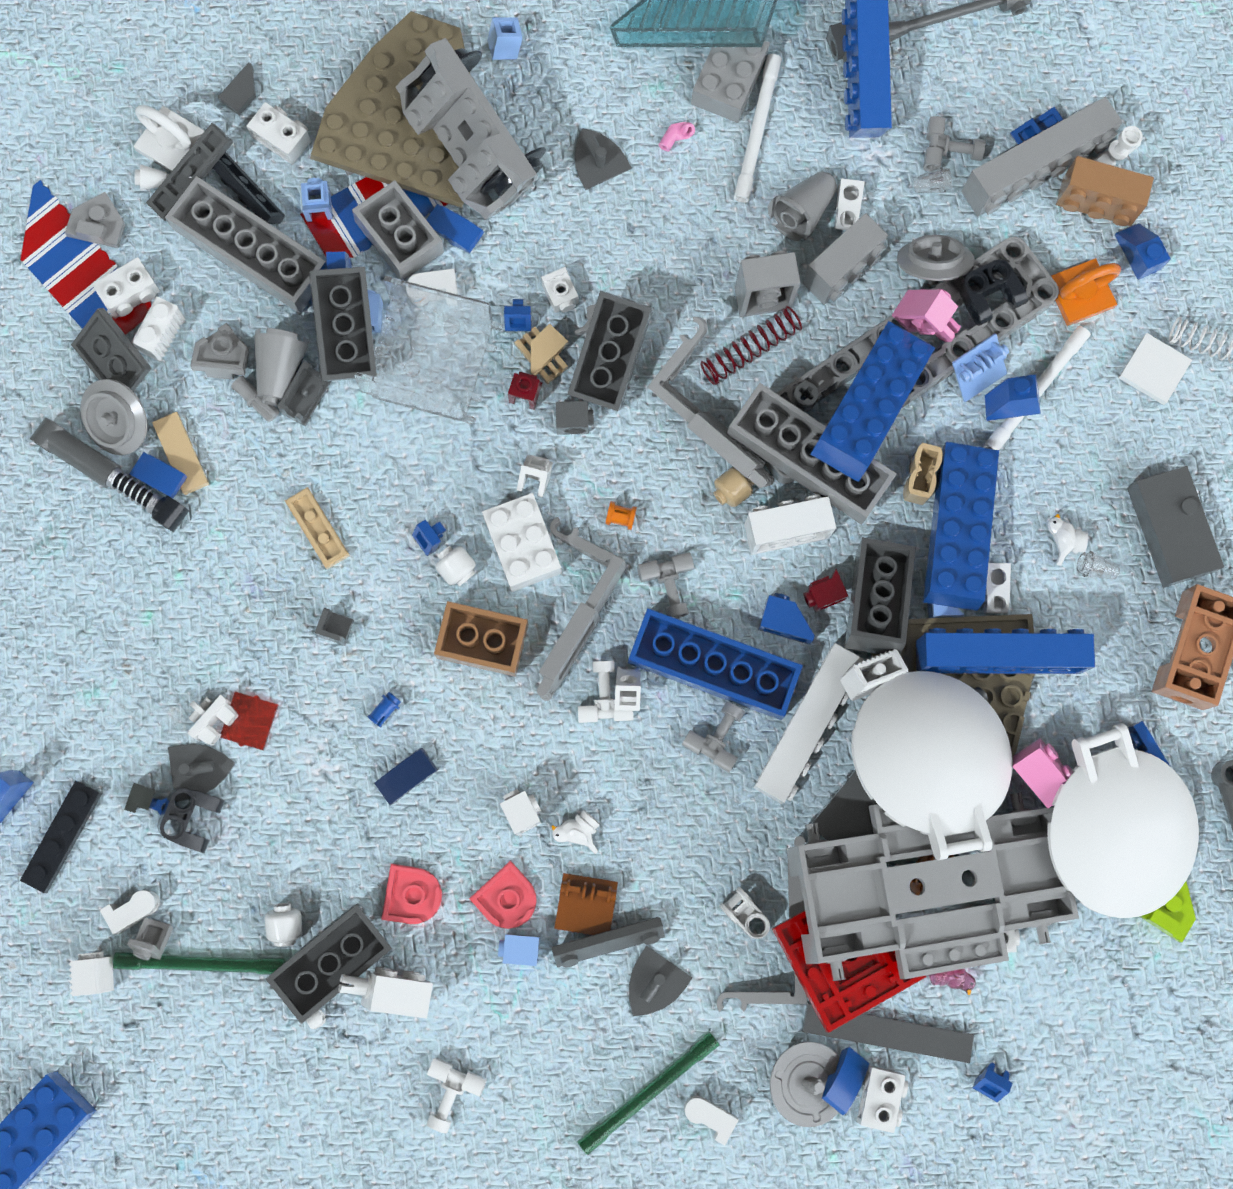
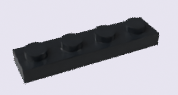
M225 152L212 168L221 177V181L230 187L238 195L239 201L247 205L255 215L269 224H280L285 217L282 211Z
M75 780L20 879L21 882L42 893H48L102 793Z

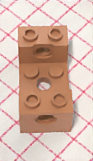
M1196 584L1181 594L1175 617L1183 619L1170 663L1158 668L1151 692L1200 710H1206L1219 705L1233 659V597ZM1202 638L1208 639L1212 644V650L1209 653L1202 651L1199 643Z

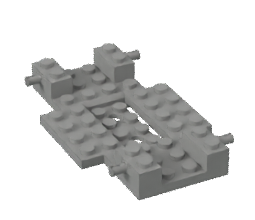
M1022 792L1010 794L1013 811L1003 815L991 816L986 820L992 840V849L990 851L888 868L886 862L933 855L928 835L921 834L918 830L908 826L903 827L884 814L885 811L878 804L869 806L874 833L872 835L832 841L820 840L818 823L806 824L809 842L800 846L786 848L791 877L799 876L805 906L809 934L801 935L806 964H830L833 981L845 979L842 961L849 958L895 951L900 979H909L1009 961L1004 931L1028 927L1036 928L1039 944L1051 943L1047 926L1056 922L1079 919L1075 896L1071 891H1067L1061 883L1049 853L1047 838L1048 822L1051 823L1054 807L1036 810L1024 809ZM973 832L945 837L946 844L975 839ZM966 870L971 871L975 877L974 884L970 887L966 886L962 881V874ZM915 878L919 879L923 885L920 895H915L910 890V882ZM995 898V903L897 920L895 915Z

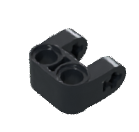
M994 260L967 274L959 288V293L974 323L978 326L993 319L991 308L985 297L1001 290L1012 309H1016L1028 302V296L1021 281L1011 268V265L1005 260ZM992 272L1000 273L1003 279L995 278ZM968 283L977 284L979 290L971 289Z
M185 787L174 788L169 793L158 820V832L169 841L205 853L210 840L187 832V825L195 805L221 813L225 800ZM179 793H187L189 796L188 804L182 808L176 807L175 797ZM171 819L177 820L179 824L178 830L173 834L165 833V823Z

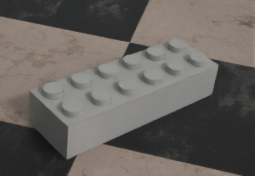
M1105 96L972 170L961 192L977 217L984 213H987V215L992 214L1001 207L1000 204L1007 200L1009 203L1017 200L1022 196V192L1028 188L1035 190L1045 182L1046 178L1060 176L1077 156L1088 158V155L1093 152L1096 154L1103 152L1109 147V141L1118 134L1116 131L1122 124V120Z
M197 176L165 216L174 231L299 314L312 298L309 272L327 269L325 260Z
M759 383L730 424L727 435L816 495H821V498L829 496L831 505L862 525L897 473L873 458L868 469L859 482L810 455L826 426Z

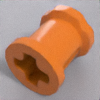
M610 501L605 524H618L626 526L628 530H632L637 507H623L615 505L614 501Z

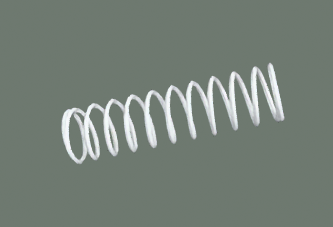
M1179 316L1176 319L1168 339L1170 344H1174L1179 339L1180 347H1184L1189 343L1191 351L1198 347L1200 354L1208 350L1210 357L1218 353L1219 360L1222 361L1228 356L1229 363H1233V361H1230L1233 339L1227 354L1223 358L1220 357L1221 348L1227 338V332H1224L1217 351L1211 355V345L1218 329H1214L1208 346L1204 351H1201V343L1208 326H1204L1200 340L1194 348H1191L1192 337L1198 322L1194 323L1190 337L1182 345V334L1188 319L1184 320L1180 333L1182 317ZM1179 321V325H1178V328H1177V330H1176V333H1175L1174 337L1172 338V334H1173L1174 328H1175L1177 322Z

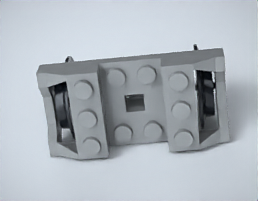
M444 38L429 45L424 51L426 54L425 58L395 88L400 94L403 114L417 135L433 129L452 156L454 162L458 165L459 168L448 179L454 191L465 204L479 212L484 220L504 210L533 186V183L538 179L537 173L543 167L540 159L546 153L545 147H540L525 155L523 154L469 73L482 58L481 51L467 52L463 48L454 51L448 40ZM420 83H422L423 85H422L421 88L418 90L416 86H418ZM496 192L501 197L493 202L489 193Z

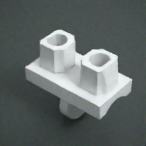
M222 695L213 704L208 697L200 705L193 700L189 705L195 711L190 715L189 719L195 725L188 731V734L196 740H201L213 746L222 735L212 727L214 723L220 719L230 726L239 715L230 706L232 702Z

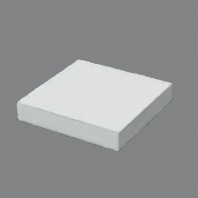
M1146 333L1120 374L1119 379L1165 405L1192 362V359Z

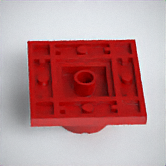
M805 910L772 928L820 1022L828 1033L926 978V976L900 979L895 951H889L842 961L845 979L833 981L830 964H806L801 935L809 934Z

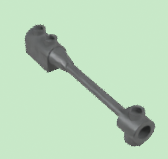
M978 0L909 21L889 22V43L907 34L909 31L998 5L1003 12L1011 10L1012 15L1016 16L1027 10L1026 5H1029L1031 0ZM842 22L829 26L826 39L834 60L843 59V62H847V52H844L842 48L843 36L846 35V25H842Z

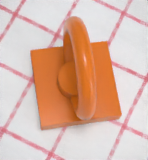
M1095 258L1051 275L1059 288V294L1055 301L1067 326L1114 309L1117 306L1108 284L1121 273L1119 264L1108 263L1099 266Z

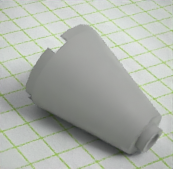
M820 171L774 197L768 205V214L770 219L774 217L778 222L775 227L789 239L794 241H800L801 238L807 240L812 235L837 190L835 178L830 173Z
M261 328L255 331L257 396L262 398V403L276 406L281 401L294 379L308 348L309 341L307 338L304 337L302 342L297 340L298 334L274 328H267L266 333H261Z

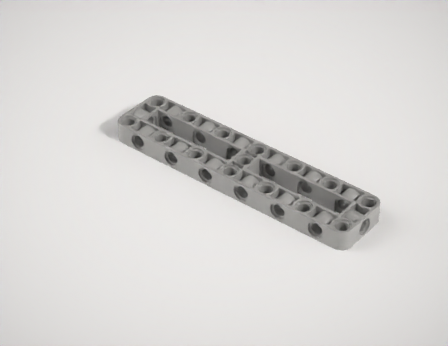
M1009 237L975 259L971 271L994 260L1001 259L1007 261L1021 281L1027 293L1028 302L1016 309H1012L1006 301L992 311L993 319L980 326L976 325L968 331L965 329L956 335L952 342H946L941 345L938 351L931 355L919 376L922 385H914L903 407L955 373L952 362L960 356L954 353L953 348H959L965 354L994 333L997 334L998 342H1000L1046 311L1056 300L1059 294L1056 282L1021 238ZM1006 250L1013 251L1016 257H1010ZM992 272V275L995 278H1002V275L1000 273ZM967 274L956 279L945 280L931 290L943 289L951 295V300L960 307L964 302L960 296L959 288ZM975 284L974 286L969 285L971 289L979 290L977 284ZM1037 291L1044 292L1048 299L1041 298ZM891 316L776 394L792 404L791 399L796 387L800 383L810 382L817 387L819 392L816 404L856 377L888 321L904 330L906 329ZM995 320H1002L1006 327H999ZM909 332L914 336L919 334L918 332ZM836 364H845L848 367V371H839ZM769 462L766 463L765 466L779 483L790 484L795 481Z

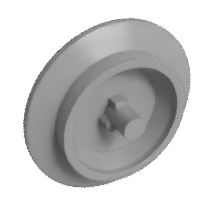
M926 235L918 237L903 246L898 252L897 263L909 275L929 280L928 283L930 285H937L938 281L956 279L969 273L974 266V256L968 248L954 238L944 235Z
M101 379L87 387L81 400V417L91 439L100 448L111 454L127 455L136 451L144 442L147 433L146 413L137 395L128 386L113 379Z
M802 1042L786 1049L776 1060L770 1076V1094L778 1112L789 1122L802 1127H816L827 1123L838 1114L837 1110L822 1099L827 1078L836 1072L839 1056L832 1049L816 1042Z

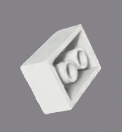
M533 493L482 511L511 592L562 574L561 565Z
M819 494L806 497L804 502L784 501L779 503V507L768 509V506L753 508L752 513H748L744 523L751 555L826 540L831 537L836 529L829 496L821 498Z

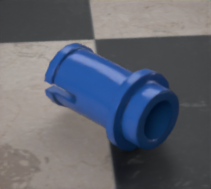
M390 692L382 695L383 699L367 716L380 728L393 711L400 708L398 705L401 701Z

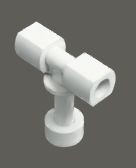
M1135 126L1126 127L1119 134L1118 140L1113 141L1109 145L1108 151L1101 153L1094 161L1115 166L1116 160L1125 159L1141 145L1143 138L1141 130Z
M614 661L592 662L593 673L598 672L600 700H594V705L578 706L579 723L598 722V719L614 718V721L634 720L633 711L615 710V699H610L609 672H615Z
M435 1057L427 1075L443 1081L441 1087L446 1089L437 1114L431 1113L426 1125L438 1132L448 1133L451 1121L447 1117L456 1094L463 1095L465 1090L480 1097L487 1078L470 1071L467 1074L453 1069V1064Z

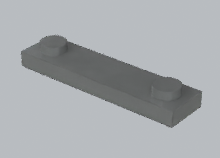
M211 123L146 204L164 221H167L165 216L194 178L197 176L203 180L233 144V141L216 124Z
M656 917L553 946L552 952L557 968L562 966L572 967L578 964L579 961L643 943L647 945L654 944L661 938H665L661 918Z

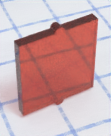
M235 692L230 706L234 708L239 716L230 726L224 723L220 738L236 742L240 747L246 745L264 751L279 705L261 700L258 695L252 697Z

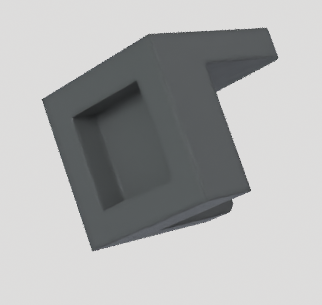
M324 608L315 634L319 638L345 646L354 620Z

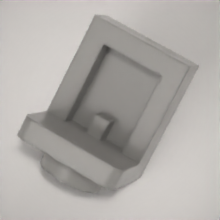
M144 918L136 939L129 938L127 945L132 949L133 955L140 959L149 960L152 957L160 960L173 927L167 923Z

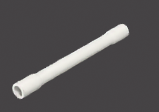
M768 54L766 58L762 85L741 174L738 177L734 193V199L742 203L748 202L750 198L758 153L774 85L777 81L782 58L776 54Z
M1078 326L1064 343L1063 348L1037 379L1039 397L1071 357L1080 350L1091 336L1086 328ZM1025 416L1006 418L984 443L983 447L1000 450Z

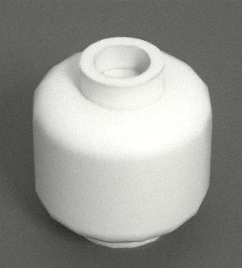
M448 546L437 555L440 560L436 563L435 568L447 584L461 586L475 574L473 569L476 563L462 546H457L454 549Z
M290 903L275 904L274 909L265 914L266 938L274 942V946L294 945L296 940L302 936L301 911L292 908Z

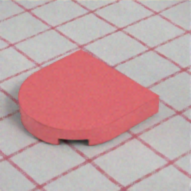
M509 861L469 898L488 921L495 926L506 929L516 928L526 923L533 915L537 902L534 887L512 861Z
M391 864L381 920L419 924L431 919L439 910L442 902V889L437 878L429 871L421 868Z

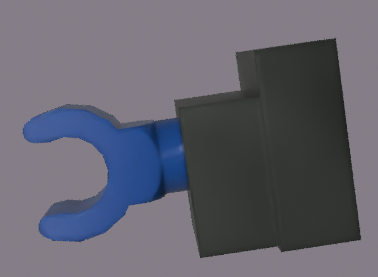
M133 783L124 810L135 813L137 807L145 810L150 808L158 811L161 815V807L167 798L162 800L153 798L154 789Z

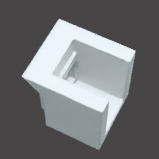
M527 455L524 464L521 465L517 490L522 492L527 478L539 480L540 486L537 496L543 497L550 480L553 462L542 457Z

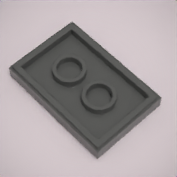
M99 308L95 311L71 344L98 380H117L128 386L133 392L152 369L104 308Z

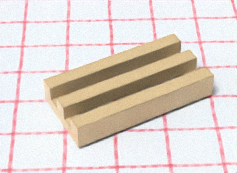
M533 327L531 332L524 334L523 338L514 342L515 346L530 364L531 353L524 344L528 343L531 347L532 338L540 333L536 327ZM559 355L553 360L560 368L556 369L552 362H550L546 366L552 374L548 375L544 369L538 373L547 384L568 369V365Z

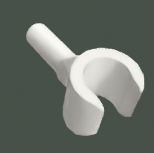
M319 1009L306 1021L311 1029H317L326 1022V1017L322 1010Z

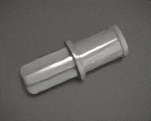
M243 375L232 383L231 388L247 401V406L249 408L253 407L266 421H273L278 416L279 410L274 405L262 403V398L257 396V389Z

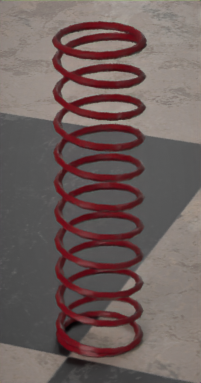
M789 306L782 309L785 318L793 326V333H789L780 317L774 314L777 324L784 331V339L777 335L772 323L768 319L765 320L769 330L776 337V344L771 343L763 328L757 325L759 333L767 341V350L760 346L755 334L749 330L748 333L751 339L759 348V355L751 351L746 339L740 335L741 342L750 352V361L742 355L738 345L732 341L733 348L741 357L742 366H739L734 361L729 350L723 346L725 354L733 364V372L725 366L720 355L715 352L716 359L724 368L725 377L716 371L711 360L706 357L707 363L701 361L700 365L707 379L713 385H718L719 377L727 379V371L735 374L736 366L744 368L745 361L752 363L753 356L761 357L762 350L769 352L770 345L778 346L779 340L786 341L787 334L795 335V328L801 331L802 323L796 312ZM787 308L790 309V311L795 315L800 325V328H798L794 324L791 315L787 311ZM703 364L708 368L715 382H713L712 379L709 377V375L704 369Z

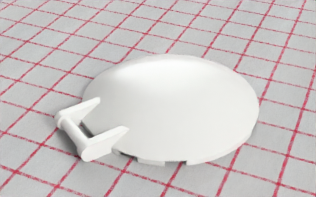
M927 671L909 672L882 683L861 705L857 713L858 717L855 728L852 731V758L857 776L865 792L871 800L874 799L885 811L884 814L903 827L908 826L918 830L921 834L928 835L936 860H944L949 855L975 850L980 852L990 851L992 849V840L986 820L996 812L1003 802L1012 776L1011 746L1006 730L997 713L973 688L960 680L941 673ZM973 832L975 839L946 844L945 841L947 836Z
M1124 723L1114 725L1111 730L1088 738L1079 737L1072 740V748L1077 766L1072 770L1073 773L1065 784L1060 785L1052 803L1054 810L1051 823L1048 822L1047 838L1051 861L1057 876L1066 890L1071 891L1080 901L1079 903L1094 912L1110 917L1132 918L1157 910L1171 900L1181 889L1195 862L1199 841V825L1192 796L1181 777L1158 757L1140 750H1134L1127 726ZM1115 740L1116 747L1091 755V748Z

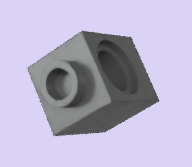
M588 401L556 402L557 435L589 434L588 426H594L593 410H588Z

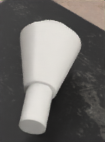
M141 164L140 169H135V185L140 186V191L158 188L169 174Z

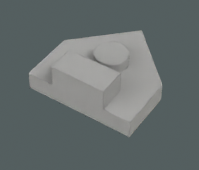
M103 192L72 209L65 234L67 237L119 248L125 223L106 192Z
M225 323L218 328L217 332L207 338L203 337L195 343L190 366L193 371L206 372L207 377L234 380L235 374L245 375L250 352L245 343Z

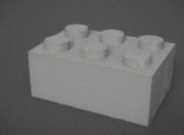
M722 24L693 88L691 105L739 123L766 61L770 42Z
M395 180L352 209L355 223L401 282L444 253L442 239Z
M865 213L808 265L802 284L823 305L830 299L834 302L845 291L843 288L849 282L853 285L863 275L862 270L866 266L871 268L881 259L882 256L880 254L886 248L884 244L888 234Z
M777 251L772 253L771 256L760 257V255H750L741 260L735 283V294L740 317L780 312L786 306L792 308L800 286L795 252Z

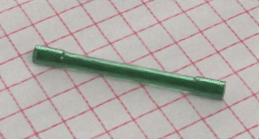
M115 952L113 968L121 970L160 969L243 972L271 975L286 961L285 958L260 957L253 959L162 955L160 960L152 957L149 960H143L134 956L133 953Z
M708 1032L691 1046L688 1052L611 1116L577 1141L579 1146L589 1155L606 1141L610 1134L693 1065L702 1061L720 1044Z

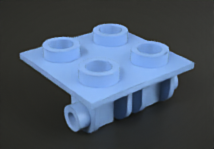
M995 333L952 362L964 402H967L1007 374L1004 359H1006L1009 350L1006 345H999L997 334Z

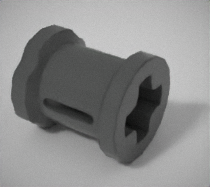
M810 382L800 383L792 396V404L803 412L813 409L819 393L817 387ZM805 394L809 395V399L807 398L804 401L800 399Z

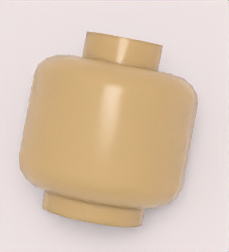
M732 467L714 481L716 491L713 494L721 505L726 503L731 507H736L753 494L752 486H754V483Z

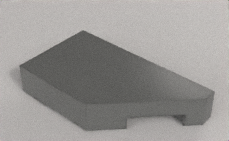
M249 62L218 96L220 102L239 116L256 98L254 69Z

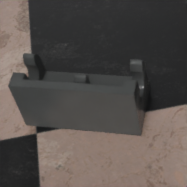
M303 361L277 407L282 415L306 427L332 381L321 382L320 372L313 369L311 364Z

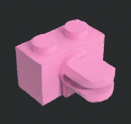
M943 289L907 290L891 315L908 332H918L921 335L935 334L940 340L945 342H952L955 334L961 328L952 318L958 306L951 300V295Z
M1041 738L1013 756L1012 767L1047 808L1053 806L1052 803L1060 785L1065 784L1073 773L1070 766L1067 764L1063 766L1054 747L1049 743L1045 744Z

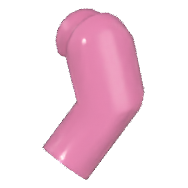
M690 122L671 124L661 139L659 147L669 152L675 141L688 139L693 136L695 126Z

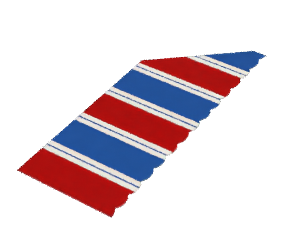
M365 177L331 196L333 219L328 220L325 212L311 213L312 221L307 222L303 212L300 214L325 256L326 252H346L350 258H354L361 251L364 252L371 248L372 243L355 223L352 209L389 184ZM402 189L424 218L433 211L437 204L442 206L448 205V203Z
M39 180L32 188L20 260L82 329L97 309L104 308L124 334L127 335L144 320L151 307V302L137 305L126 316H119L116 319L112 316L92 284L117 270V264L109 259L108 254L101 250L99 244L66 236L65 231L71 214L68 213L65 206L59 204V200L54 195H51L50 190L43 186L42 181Z

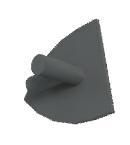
M582 128L576 142L574 155L575 167L585 190L632 169L624 153L612 140L598 132Z
M197 744L168 747L173 788L185 787L208 793L228 776L235 765V762L225 754L211 747ZM179 793L175 797V802L189 800L187 793Z
M648 946L644 948L632 969L629 982V1002L633 1016L648 1015L664 1009L681 995L692 980L690 975Z

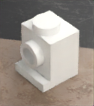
M566 267L541 277L542 287L554 313L559 311L562 313L568 312L579 303L578 294ZM559 289H566L563 293L557 292Z

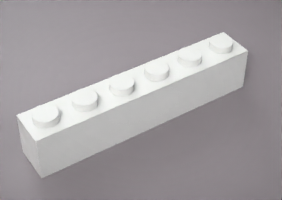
M836 643L831 646L753 786L754 789L780 804L785 803L786 799L789 801L793 799L799 788L795 785L798 777H805L812 764L808 759L813 751L818 753L825 741L821 737L826 728L831 729L838 717L834 713L839 704L844 706L849 698L840 679L854 664L861 663L864 660L863 658Z

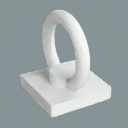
M138 105L135 109L137 118L146 127V130L133 146L134 149L172 172L204 133V130L165 106H162L159 111L147 105Z

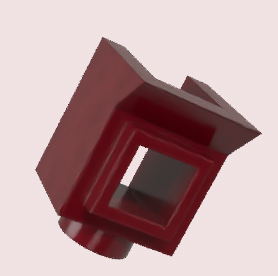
M520 371L519 374L514 373L508 391L509 403L514 404L517 397L529 401V409L535 410L543 382H540L535 375Z
M835 569L831 578L826 576L810 583L809 589L803 593L807 606L809 608L813 607L816 613L845 601L848 594L837 569Z

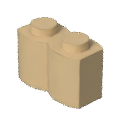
M922 443L915 451L909 464L910 476L906 480L903 489L904 501L924 505L933 494L936 487L935 472L939 469L942 462L941 447Z

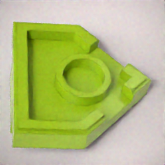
M1187 882L1183 884L1177 894L1165 905L1153 912L1139 916L1179 943L1184 941L1196 920Z

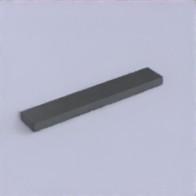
M809 1003L806 1004L802 1032L965 1063H970L974 1035L868 1014H861L828 1033L820 1022L812 1004Z

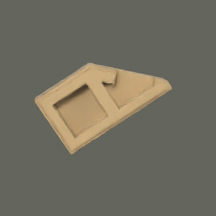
M548 324L531 341V375L536 376L569 344L568 340L551 324Z

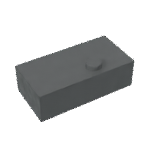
M365 267L310 271L309 279L321 382L375 378L377 373Z
M600 291L567 395L615 411L621 410L654 310L653 307Z
M1188 466L1138 480L1127 488L1163 588L1202 577L1224 568Z
M862 537L855 557L845 648L875 654H884L889 650L896 649L899 654L902 653L907 637L915 546Z
M856 770L851 773L810 823H818L819 834L827 841L874 834L869 806L875 805L877 802L874 799L871 800L865 792Z
M355 905L268 976L266 981L302 1024L339 993V984L349 985L340 982L342 974L359 977L392 948L359 906Z

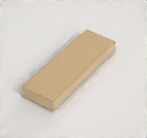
M178 412L152 422L170 465L187 476L181 486L182 493L187 495L210 485Z
M308 487L285 500L326 569L331 568L350 556Z

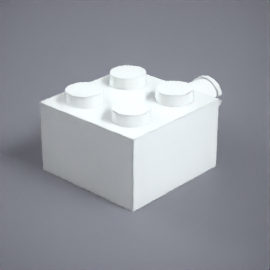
M375 967V972L366 971L365 978L342 974L340 982L351 985L339 984L338 990L339 993L362 995L361 1005L370 1011L427 1019L433 983L426 981L425 975H421L418 972L403 970L402 975H397L398 972L390 968Z

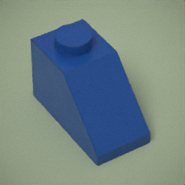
M1139 223L1115 234L1137 280L1160 271L1171 260L1160 237Z
M1036 374L1008 378L985 395L986 420L1041 414Z
M774 593V596L769 595L766 599L758 630L810 645L815 635L796 602L789 601L790 597L784 594Z

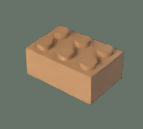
M1077 156L1063 176L1056 205L1063 207L1064 210L1069 212L1078 211L1088 214L1089 217L1094 219L1103 218L1113 221L1118 226H1131L1147 207L1154 177Z
M447 601L434 655L440 660L516 677L528 630V620Z

